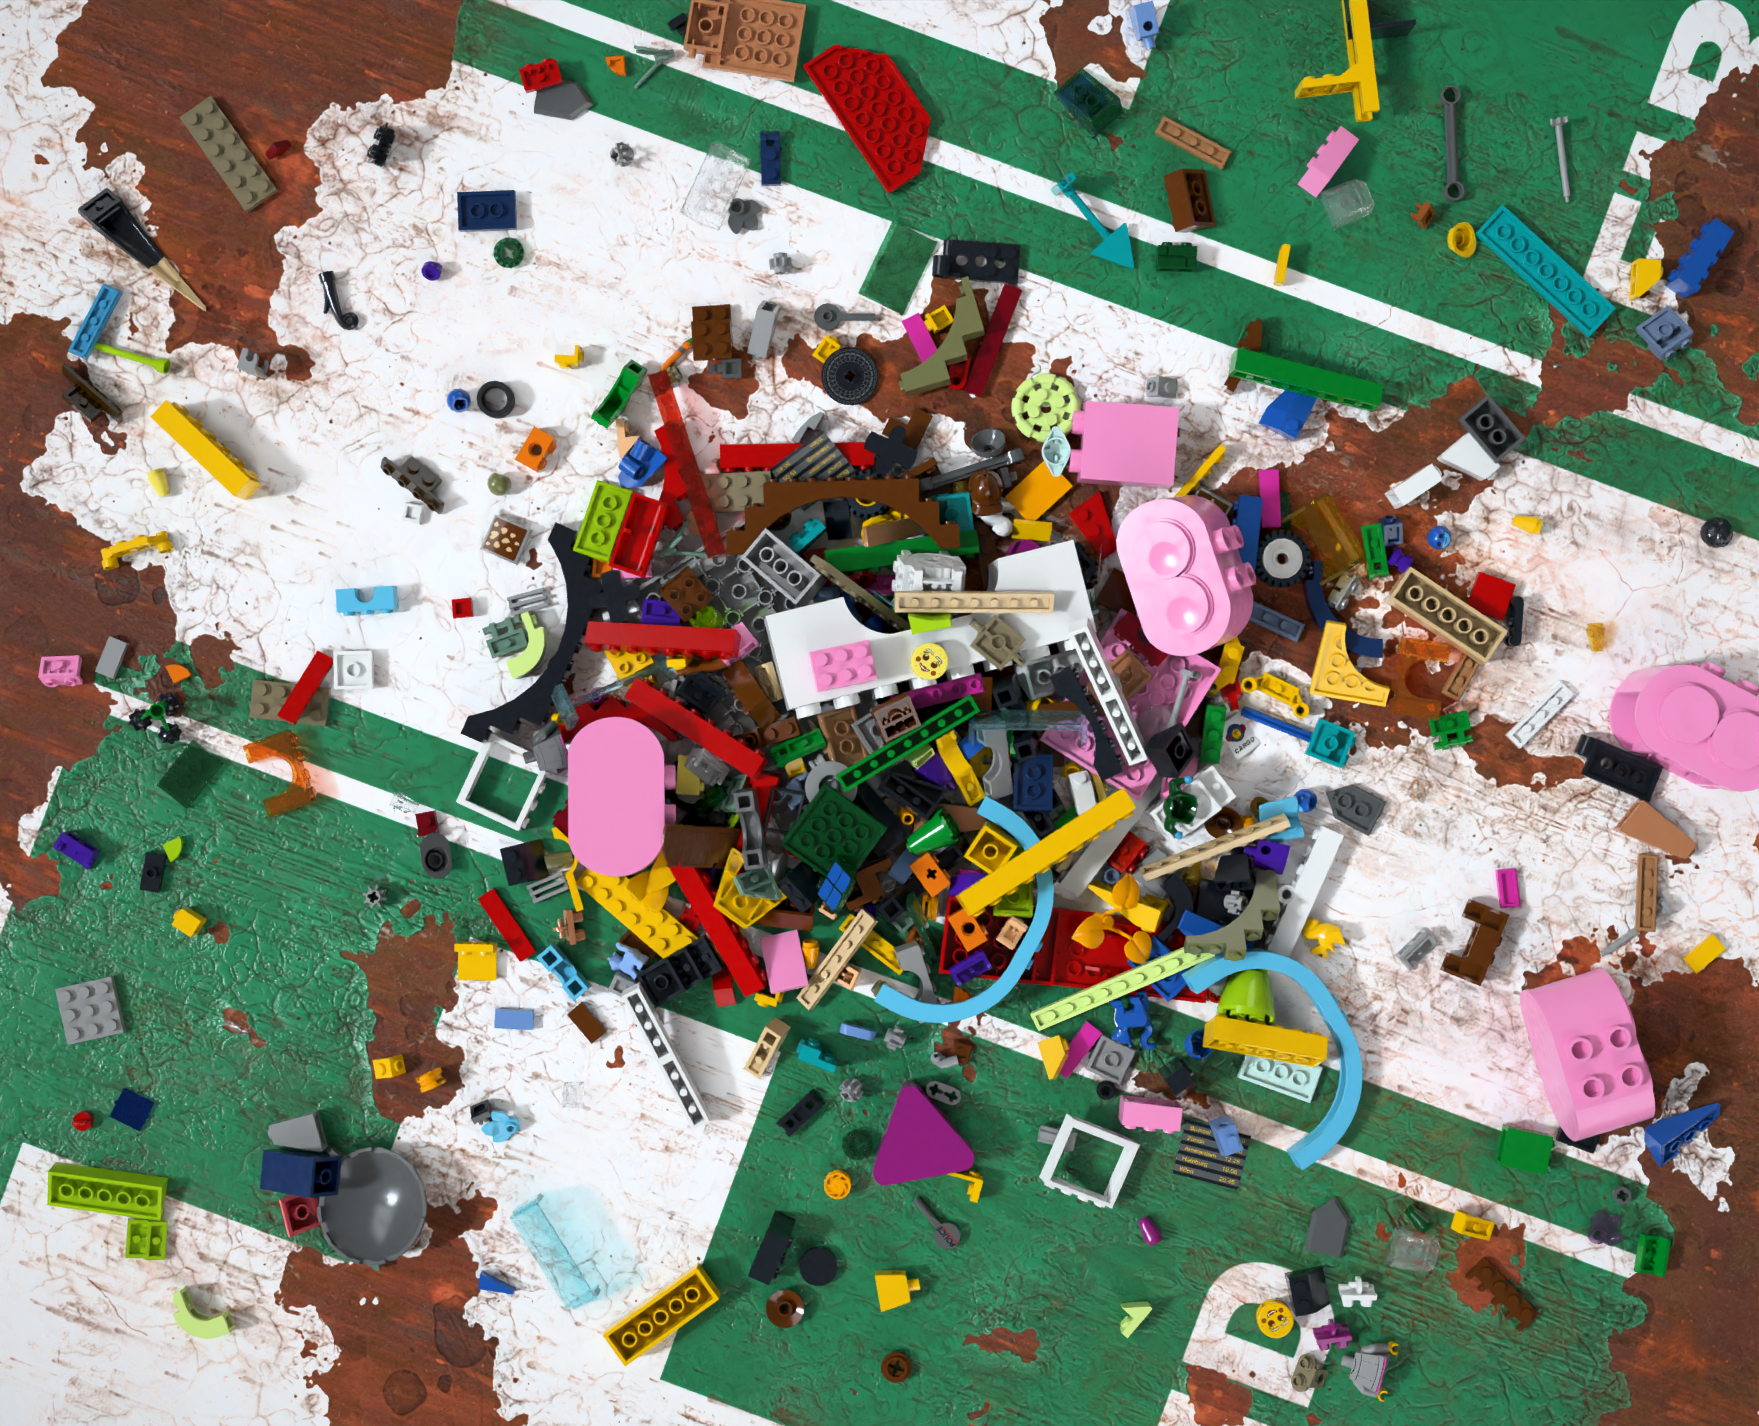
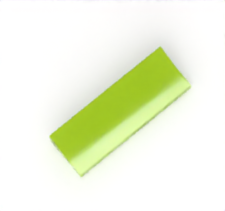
M908 612L912 635L952 627L953 613Z
M55 1162L48 1171L47 1205L161 1221L164 1216L165 1196L169 1178Z

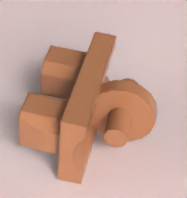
M563 910L565 925L563 924V918L557 919L558 926L553 927V932L559 931V938H565V930L567 944L575 945L576 942L586 939L584 929L575 930L574 928L575 922L583 921L582 911Z

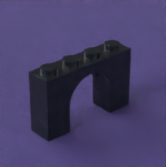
M1015 674L997 679L992 692L998 708L1005 707L1010 717L1014 731L1013 748L1019 763L1038 757L1041 743Z

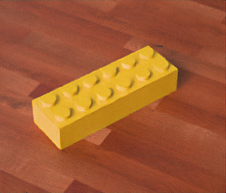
M165 400L150 417L234 497L247 500L261 485L257 480L259 476L252 470L243 467L245 463L237 456L231 455V450L225 444H220L216 441L217 436L210 430L204 429L202 427L204 424L199 419L189 415L190 411L184 405H179L175 401L172 403Z
M1217 1014L1204 1026L1202 1047L1313 1068L1327 1059L1328 1037L1322 1036V1033L1319 1032L1305 1033L1302 1029L1298 1028L1289 1030L1284 1029L1282 1025L1268 1026L1265 1022L1261 1021L1252 1023L1247 1022L1245 1018L1231 1019L1224 1014Z
M698 1262L607 1327L603 1337L623 1365L627 1366L718 1301L721 1292Z

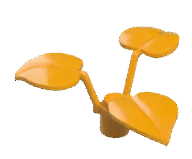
M1126 873L1113 888V902L1120 907L1106 910L1105 913H1094L1093 916L1088 917L1080 924L1072 939L1087 948L1094 949L1099 947L1104 940L1103 929L1112 930L1130 940L1124 946L1128 959L1132 962L1143 964L1150 957L1152 948L1150 936L1146 932L1138 931L1131 937L1112 927L1114 920L1110 915L1123 910L1124 907L1133 909L1137 905L1140 890L1137 881L1131 874Z

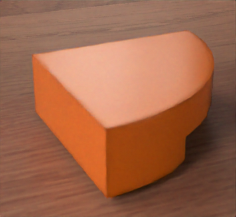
M624 55L605 57L607 65L613 73L619 76H626Z
M172 664L165 666L174 684L193 675L189 669L181 665Z
M957 986L954 987L953 1003L970 999V996L964 989Z

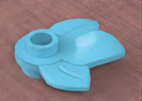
M496 1111L491 1113L493 1121L481 1127V1130L486 1135L493 1136V1142L499 1143L508 1140L511 1134L519 1131L520 1121L515 1116H508L505 1112Z

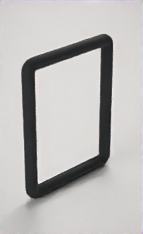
M773 787L763 823V830L786 835L788 831L767 827L775 791L802 795L796 820L802 814L806 793Z

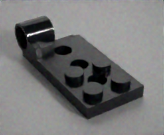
M944 240L943 255L933 256L932 276L949 280H961V278L968 276L970 281L1018 284L1021 245ZM958 256H965L967 263L959 265L956 259ZM978 257H983L986 260V265L979 267L976 265L975 260ZM996 259H1003L1005 266L997 268L994 264Z
M1581 734L1574 753L1587 758L1581 775L1645 802H1650L1663 766L1599 739ZM1606 758L1608 766L1603 769L1601 761ZM1623 765L1625 768V772L1623 775L1620 776L1618 774V768L1619 766ZM1637 772L1641 773V780L1639 782H1636L1634 779Z

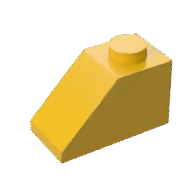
M1638 258L1632 262L1629 301L1639 298L1660 280L1663 275L1662 260Z
M1060 1035L1037 1042L1049 1080L1057 1079L1068 1057L1067 1050L1070 1049L1067 1039H1063V1036Z

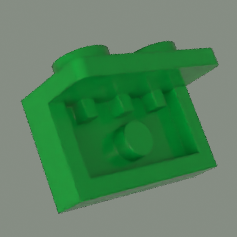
M1640 1233L1634 1271L1640 1274H1654L1659 1277H1665L1671 1240L1658 1234Z

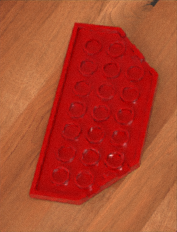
M834 44L803 65L804 70L888 195L920 174L931 118L889 55L876 54L867 50L851 49Z

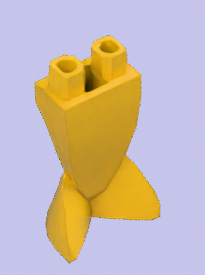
M663 850L658 855L651 871L642 872L632 877L624 885V889L634 899L656 915L661 911L666 902L669 885L676 881L671 870L666 866L667 862L664 858Z

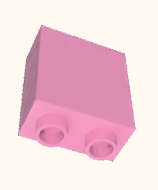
M1086 401L1082 411L1073 410L1071 434H1081L1080 449H1071L1068 472L1078 473L1077 483L1170 489L1174 485L1179 407Z

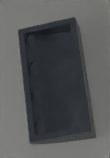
M1200 878L1193 910L1194 914L1205 919L1231 923L1240 916L1228 913V909L1224 907V898L1227 894H1231V891L1218 892L1213 880ZM1253 890L1240 891L1247 897L1249 904L1253 896ZM1262 920L1263 929L1270 931L1272 921Z

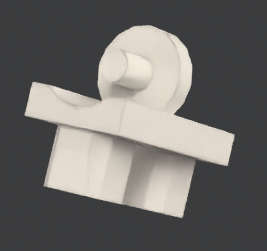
M1355 1276V1282L1338 1285L1344 1307H1352L1354 1300H1360V1304L1363 1307H1371L1373 1300H1377L1374 1285L1362 1282L1360 1276Z

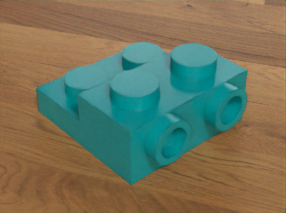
M968 491L930 496V498H935V501H939L940 525H944L943 521H955V524H959V532L974 530Z
M817 518L815 520L809 519L803 525L804 529L800 533L796 531L788 538L790 540L788 545L798 556L827 532L826 527Z
M1318 718L1304 754L1337 768H1342L1349 759V755H1347L1349 748H1352L1355 744L1356 737L1354 736L1356 732Z
M801 1038L796 1050L799 1053L798 1059L834 1073L837 1066V1059H834L835 1056L828 1052L822 1054L823 1045H820V1041L814 1038H809V1040Z

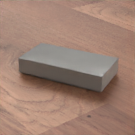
M109 636L95 672L115 679L129 643Z

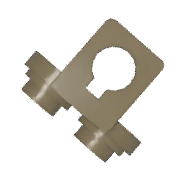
M1303 1354L1300 1356L1291 1379L1292 1387L1298 1392H1305L1309 1388H1322L1328 1370L1317 1369L1316 1358L1311 1354ZM1322 1374L1320 1381L1317 1383L1316 1377Z

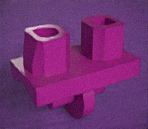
M1328 1319V1325L1313 1328V1335L1321 1351L1328 1350L1330 1348L1329 1343H1336L1338 1348H1347L1348 1341H1352L1347 1324H1334L1333 1319Z

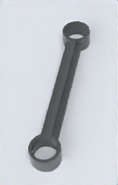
M1455 85L1446 86L1439 94V102L1444 106L1447 163V185L1444 187L1442 194L1443 198L1450 203L1457 202L1465 192L1463 184L1459 182L1456 103L1461 97V92ZM1446 90L1453 91L1456 95V100L1448 102L1444 98V92ZM1456 186L1460 192L1459 197H1450L1447 192L1448 187Z
M1022 448L934 477L919 480V493L922 494L934 488L969 478L979 470H993L1025 460Z

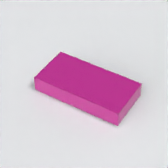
M1516 868L1495 870L1499 907L1501 909L1520 907Z

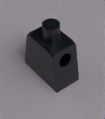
M1235 847L1232 849L1231 855H1222L1220 857L1213 880L1218 892L1254 890L1252 863L1248 855L1243 854L1242 848Z

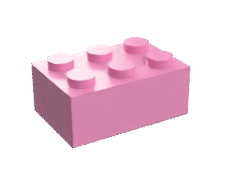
M869 640L808 653L817 692L877 679Z
M1121 1095L1118 1118L1121 1124L1125 1125L1124 1127L1128 1129H1136L1137 1126L1144 1127L1146 1131L1163 1129L1164 1133L1174 1134L1175 1131L1180 1132L1183 1108L1178 1101Z

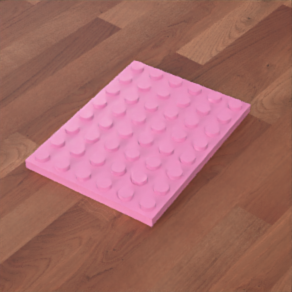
M1121 608L1100 644L1109 664L1128 648L1153 675V678L1127 700L1128 706L1147 744L1153 735L1168 728L1183 675L1180 674L1181 667L1202 673L1200 679L1189 678L1176 724L1182 723L1184 727H1186L1221 668L1198 654L1188 656L1169 654L1158 667L1155 665L1150 667L1144 661L1145 656L1140 652L1138 655L1129 648L1130 643L1126 640L1122 642L1114 635L1116 631L1113 628L1127 613V611ZM1141 627L1137 633L1139 641L1143 644H1151ZM1084 668L1079 679L1082 686L1090 682ZM1098 716L1099 720H1103L1108 730L1105 732L1108 738L1112 737L1116 744V748H1114L1116 754H1120L1125 762L1123 772L1106 779V781L1119 789L1124 788L1128 795L1139 801L1157 771L1149 756L1148 760L1129 766L1107 716ZM1082 718L1050 723L1040 740L1099 776L1093 765L1096 743L1094 732L1088 719Z

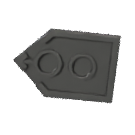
M562 79V84L537 90L534 114L573 120L594 104L578 82Z
M1353 784L1326 792L1334 818L1367 836L1370 835L1387 803Z
M1333 1197L1329 1202L1312 1211L1305 1250L1339 1258L1343 1257L1350 1218L1336 1197Z

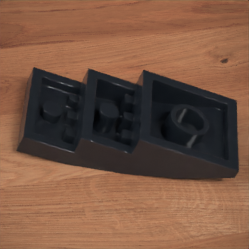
M705 934L636 975L654 1007L657 1008L723 970L725 967Z

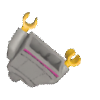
M1390 1341L1387 1344L1375 1343L1362 1346L1361 1349L1356 1351L1355 1357L1344 1354L1341 1361L1342 1366L1351 1368L1349 1378L1353 1380L1356 1388L1364 1395L1377 1397L1381 1402H1384L1385 1399L1380 1395L1382 1393L1388 1394L1386 1389L1382 1387L1390 1354L1387 1353L1390 1352L1393 1355L1399 1353L1395 1350L1392 1351L1393 1346H1399L1394 1341Z

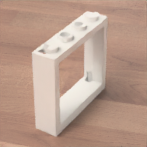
M492 732L489 741L485 740L484 744H482L456 802L512 829L521 831L523 828H526L530 821V818H528L530 811H534L538 804L536 800L538 794H542L546 787V783H544L546 777H550L552 773L539 772L516 822L469 801L495 742L522 755L524 752L531 751Z
M1066 1114L1039 1177L1044 1181V1185L1051 1189L1057 1187L1066 1195L1071 1196L1073 1193L1078 1195L1077 1198L1082 1201L1088 1202V1200H1091L1098 1207L1107 1206L1113 1208L1140 1145L1134 1139ZM1073 1127L1124 1147L1104 1195L1052 1176Z

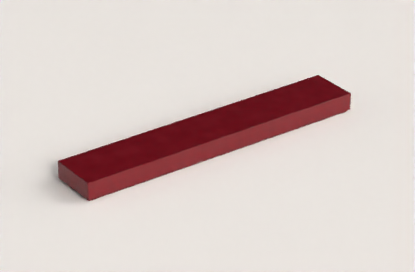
M1004 283L963 392L981 398L1022 293L1021 289Z

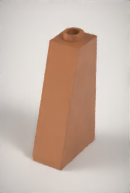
M1636 800L1613 828L1615 832L1681 859L1691 857L1695 852L1694 848L1698 845L1644 800Z
M939 803L929 816L930 818L938 809L944 807L946 810L943 812L946 815L951 814L960 832L979 830L986 821H989L987 818L977 814L979 809L977 807ZM915 817L913 833L924 823L917 817Z

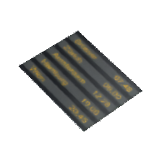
M823 430L769 469L779 479L780 483L787 482V479H799V482H807V478H818V481H826V478L836 477L837 481H845V477H851L857 473ZM816 502L802 506L801 508L803 511H806Z
M1186 1119L1173 1173L1237 1190L1251 1136L1238 1133L1244 1150L1228 1156H1221L1210 1125Z

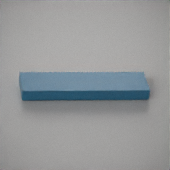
M106 284L102 285L68 349L70 353L88 360L123 294L121 291Z

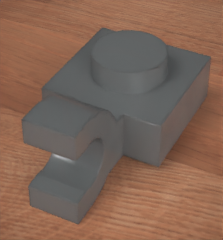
M741 358L723 359L722 364H708L709 374L722 373V379H741Z

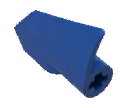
M638 438L630 454L626 455L619 464L618 468L621 472L618 479L621 487H641L668 458L650 443Z

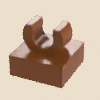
M1424 202L1423 205L1416 204L1415 207L1418 213H1410L1411 218L1423 229L1427 228L1436 214L1432 204Z
M912 924L905 942L916 941L918 945L924 946L930 931Z

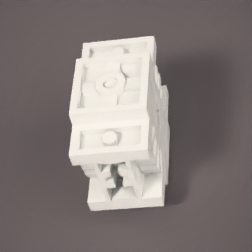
M901 550V555H897V561L893 563V572L896 573L895 580H892V591L894 593L895 591H964L966 566L959 556H950L947 551H939V554H911L909 550Z
M1205 764L1192 776V783H1185L1181 787L1182 792L1195 795L1198 803L1196 816L1191 824L1177 823L1175 825L1177 831L1183 833V837L1202 825L1236 797L1213 765L1208 767ZM1159 798L1145 812L1166 840L1175 844L1179 840L1175 838V835L1164 829L1165 814L1163 803L1166 798Z

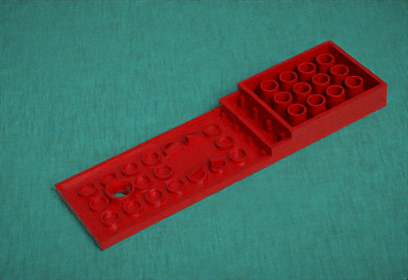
M947 894L938 972L951 974L948 969L949 967L982 949L993 968L976 978L998 980L1009 966L1027 931L1022 934L1013 950L997 941V936L1006 921L1011 917L993 916V906L988 904L984 907L986 911L976 918L979 926L983 924L988 932L986 935L987 941L967 952L947 916L963 907L956 897H950ZM1033 905L1032 918L1018 917L1025 922V925L1028 926V929L1032 923L1036 911V905ZM1052 907L1048 926L1041 939L1043 945L1038 953L1034 952L1031 957L1034 960L1029 970L1025 968L1017 983L1086 989L1133 969L1127 963L1128 957L1124 951L1125 944L1130 940L1112 930L1103 929L1104 940L1101 945L1094 949L1087 948L1073 940L1072 936L1080 924L1096 912ZM1110 914L1114 920L1112 927L1131 937L1136 932L1143 931L1141 927L1133 924L1125 916ZM1162 920L1160 927L1155 932L1146 933L1151 938L1154 934L1156 935L1168 921ZM971 922L966 923L963 927L964 931L972 932L974 924ZM1177 929L1174 930L1175 935L1169 941L1166 939L1162 941L1172 952L1184 947L1186 938ZM1150 984L1127 993L1137 995V992L1146 990L1148 997L1163 998ZM1186 985L1172 999L1206 1003L1207 989L1196 994Z

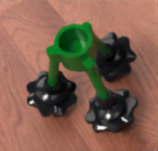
M172 692L160 694V699L151 705L149 710L142 709L140 711L135 709L134 713L129 715V725L133 726L135 731L140 729L146 731L147 727L152 725L151 719L160 720L163 724L158 734L161 742L174 744L175 741L180 740L182 730L179 729V725L167 723L164 718L170 713H176L178 711L177 707L181 706L178 701V695H173Z

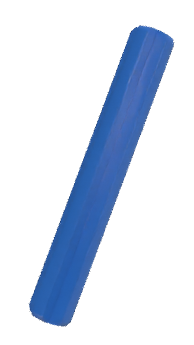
M1244 706L1241 711V716L1307 742H1309L1313 733L1247 706Z

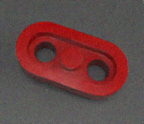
M968 355V360H965L963 365L960 366L955 363L949 366L948 374L951 384L948 386L952 390H961L966 384L970 364ZM959 378L960 383L954 384L953 379Z

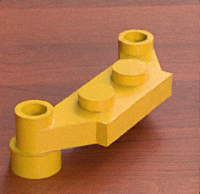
M167 531L158 532L156 536L138 535L134 537V540L118 541L115 543L116 545L102 549V565L104 570H111L119 567L118 557L157 546L158 553H169L174 550V547L169 540Z
M1237 636L1224 644L1218 664L1221 670L1212 683L1215 689L1214 691L1209 689L1206 695H1215L1219 689L1227 684H1234L1245 648L1241 646Z
M1264 672L1262 676L1247 677L1241 681V689L1244 692L1251 693L1258 690L1291 707L1294 716L1297 718H1304L1309 714L1308 705L1302 702L1298 693L1300 689ZM1246 682L1250 683V687L1248 689L1245 687ZM1298 707L1302 709L1300 714L1297 712Z

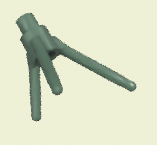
M634 45L633 48L637 49L636 53L654 55L656 61L635 84L634 88L637 89L658 66L663 64V61L675 57L674 50H658Z
M689 518L674 538L663 547V550L658 552V556L661 559L672 555L712 557V554L679 551L677 544L683 539L681 534L691 520Z

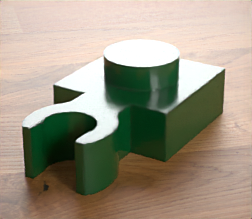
M715 783L713 787L710 786L704 792L705 797L699 799L695 805L698 807L697 810L704 814L710 806L715 808L728 794L722 784L718 785Z

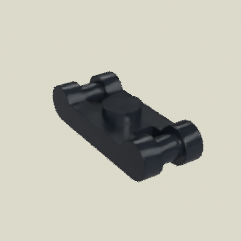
M1520 596L1511 597L1508 606L1510 608V616L1507 617L1509 634L1504 640L1505 645L1508 647L1518 646L1521 643L1524 600Z
M812 1089L776 1122L779 1127L782 1126L788 1137L795 1133L825 1104L822 1099L819 1100L815 1096L816 1093ZM809 1100L814 1105L811 1109L806 1105ZM790 1118L795 1122L792 1126L787 1122Z

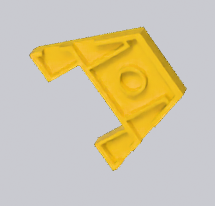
M732 848L713 906L740 927L746 929L787 897L781 890L780 892L783 897L778 900L740 896L732 878L737 876L736 874L744 864L743 854L737 849Z

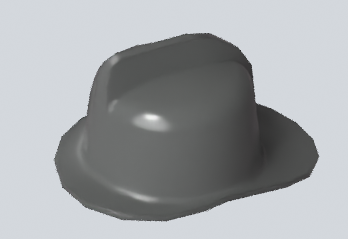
M440 833L426 835L420 844L422 867L429 877L441 879L447 876L452 869V857L448 839Z

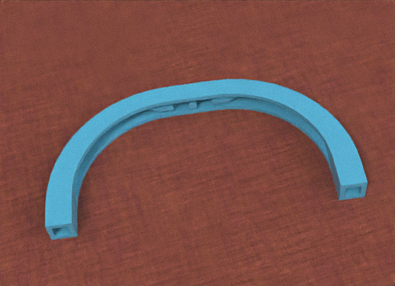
M985 796L977 814L1007 830L1022 845L1024 850L1040 841L1033 830L1017 814ZM1051 868L1044 873L1039 874L1037 872L1035 874L1038 894L1032 923L1009 966L991 987L979 995L964 1001L939 1004L912 998L884 983L874 1001L901 1016L931 1023L964 1020L978 1015L998 1003L1015 986L1025 968L1027 970L1030 969L1034 962L1031 957L1034 952L1038 953L1043 945L1041 939L1050 920L1054 898Z
M1246 948L1244 960L1239 961L1224 960L1223 953L1216 954L1215 957L1200 962L1182 974L1192 992L1199 994L1220 979L1243 970L1269 969L1284 973L1305 990L1335 1041L1340 1063V1077L1332 1106L1324 1119L1312 1132L1286 1149L1294 1164L1301 1170H1304L1337 1144L1349 1127L1358 1107L1362 1089V1060L1356 1038L1346 1021L1348 1017L1344 1011L1339 1009L1337 998L1330 994L1321 980L1308 968L1295 960L1279 953L1256 948Z

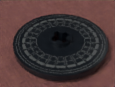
M845 347L834 351L825 360L821 371V382L827 395L834 401L843 405H856L866 401L875 391L878 383V369L873 358L868 353L859 348ZM848 371L855 375L851 382H849V379H845Z

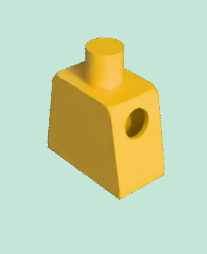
M905 1270L875 1271L881 1312L909 1303L911 1301L910 1292L921 1290L919 1278L907 1280Z

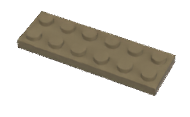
M209 96L180 117L247 213L278 192L276 186L212 96Z
M813 554L809 561L814 564L813 568L826 576L835 585L841 587L844 592L853 596L859 603L869 608L878 617L884 619L890 626L899 631L911 629L910 623L831 564Z

